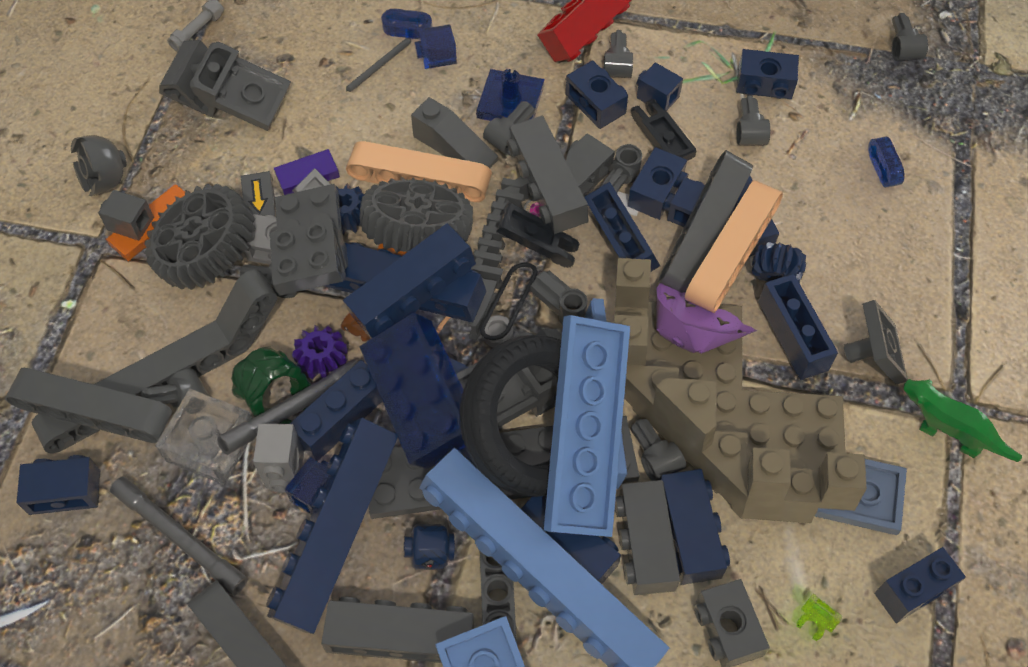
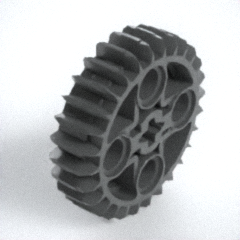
M401 177L398 181L391 178L388 183L381 181L379 185H372L371 189L366 190L365 195L362 196L360 207L362 231L367 234V238L374 239L376 245L383 244L385 250L393 248L396 254L399 251L408 252L446 223L465 242L468 241L473 225V207L470 205V201L465 199L463 193H457L456 188L448 189L447 184L439 185L436 180L428 182L425 178L423 180H415L413 177L411 180H405Z
M205 184L203 189L195 186L192 193L185 190V196L181 198L175 196L176 201L172 205L166 204L167 209L164 213L158 212L159 220L152 222L154 229L147 231V235L150 238L144 243L147 247L144 252L147 256V263L161 279L172 287L176 286L180 289L187 287L193 290L196 285L201 288L205 287L206 281L214 284L215 277L219 275L225 277L224 272L228 268L234 269L233 264L236 260H243L241 253L249 251V246L246 243L254 239L251 233L256 229L253 225L255 218L253 217L252 210L243 198L228 186L222 187L219 184L214 186Z

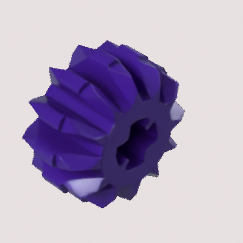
M314 325L313 332L309 333L302 330L301 335L303 339H294L295 350L292 353L294 362L302 369L301 372H307L308 377L312 380L318 374H321L323 379L328 376L327 373L334 371L338 366L346 364L347 344L344 343L342 334L339 331L333 333L329 325L322 331Z

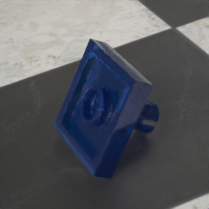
M490 69L476 110L477 118L489 121L496 117L500 119L503 116L508 118L522 101H527L535 109V113L529 120L535 118L544 89V79L521 75L516 70L511 73V69L504 71Z

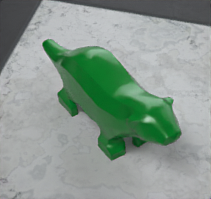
M908 379L904 383L903 390L920 408L925 417L919 430L930 436H934L938 429L945 434L958 439L963 444L959 451L972 458L977 457L983 449H986L1015 462L1021 461L1022 455L1001 439L993 423L980 410L954 400L933 387V382L930 379L921 381Z

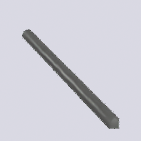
M411 38L404 39L346 86V91L351 92L406 48L411 43Z

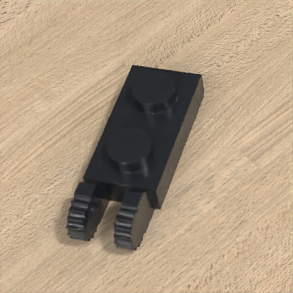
M655 99L646 101V109L651 117H648L638 105L631 108V116L654 147L684 158L687 161L696 156V148L669 113L663 110Z
M508 203L504 207L496 230L501 235L549 259L551 258L552 262L567 268H571L574 265L575 257L571 253L578 250L580 245L578 240L564 232L554 234L549 223L544 224L538 216L512 203Z

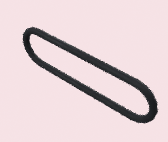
M519 263L508 271L481 324L480 333L485 339L499 340L510 332L530 291V286L536 279L538 273L536 266L531 263ZM521 267L531 268L533 274L506 329L499 335H487L485 327L513 272Z

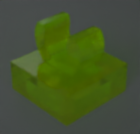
M813 593L801 608L805 613L798 619L797 627L801 628L806 621H814L818 626V631L815 632L812 639L817 641L822 638L825 630L832 633L843 616Z

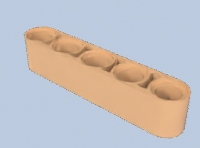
M359 141L354 145L346 166V171L351 177L377 184L381 181L388 183L391 178L398 181L401 177L405 180H411L413 177L415 180H423L425 178L428 182L436 180L439 185L447 184L448 189L456 188L457 193H463L465 199H468L470 202H481L485 199L492 175L491 169L481 163L366 141Z
M756 180L751 182L692 278L685 293V300L712 313L718 310L777 211L783 197L782 191Z

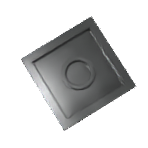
M876 300L862 303L869 337L844 344V351L848 361L853 363L873 356L876 364L895 385L906 382L908 378L895 323Z

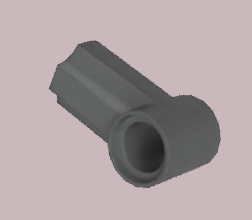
M550 270L547 272L543 271L536 276L535 281L530 286V291L559 316V322L562 326L564 316H585L588 300L584 292L579 289H571Z

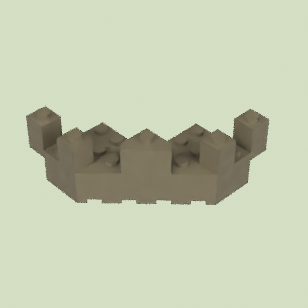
M618 258L614 323L630 326L624 399L633 407V411L641 419H647L665 440L674 442L681 450L684 459L695 470L702 469L704 480L710 481L712 490L716 494L719 493L732 506L731 509L741 519L812 523L818 508L855 511L867 489L865 455L846 453L843 396L742 390V337L702 354L699 352L692 353L669 342L659 335V332L656 330V301H649L651 260ZM686 303V307H696L694 304ZM719 306L718 309L732 313L742 322V306ZM717 318L721 326L729 324V322H724L721 318Z

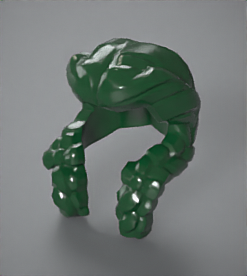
M268 347L254 350L245 359L238 362L232 370L231 377L233 382L232 394L239 399L245 400L254 417L271 409L263 407V394L274 379L289 376L292 396L312 384L306 379L305 373L301 372L302 369L289 360L283 351H276ZM285 419L278 424H290L292 421Z

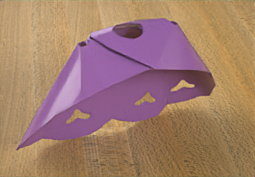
M662 283L656 288V330L666 340L687 351L702 354L757 331L743 324L738 317L726 310L718 309L715 313H712L695 305L696 307H686V292L681 293ZM664 292L667 293L668 296L675 297V299L667 300V297L664 294ZM719 317L724 322H729V324H724L721 326L717 318Z

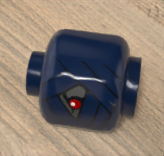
M416 524L411 531V536H404V558L411 559V565L415 570H443L446 568L448 561L454 560V533H449L444 524Z

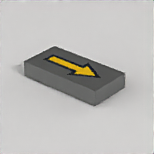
M270 171L241 175L243 200L252 210V214L276 217Z

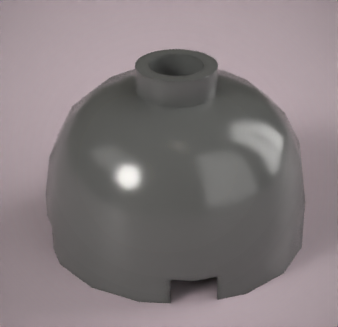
M87 135L72 140L71 153L77 152L78 161L73 162V166L82 189L85 192L91 190L89 196H95L115 188L123 177V168L127 166L123 151L118 150L109 139L97 135Z

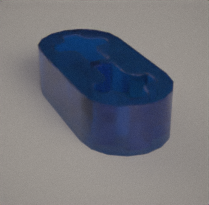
M389 9L381 17L383 31L390 36L425 39L433 32L432 18L425 12Z
M887 136L871 139L868 146L869 156L882 185L885 188L902 185L905 177L904 168L891 139Z

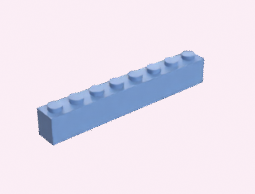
M455 447L426 474L419 488L423 491L425 499L431 505L439 506L449 516L451 524L456 529L462 532L465 531L474 539L477 548L484 555L492 556L502 566V571L509 579L519 582L528 590L533 602L540 607H546L556 617V622L563 630L573 633L581 640L584 649L592 657L601 659L608 667H655L670 649Z

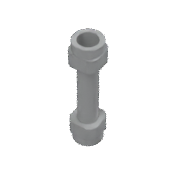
M217 0L207 1L202 6L203 12L181 31L176 29L167 39L168 44L178 52L183 41H189L210 20L216 21L224 12L223 6Z

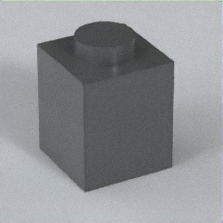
M117 190L112 191L108 199L101 204L100 211L98 212L108 231L140 241L154 219L145 199Z

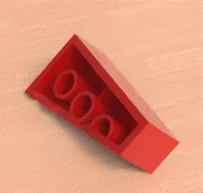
M571 0L561 8L563 13L555 15L537 35L554 62L562 60L572 61L581 54L580 49L583 46L589 45L597 39V33L600 30H604L613 24V18L616 15L623 13L630 7L629 2L632 0Z

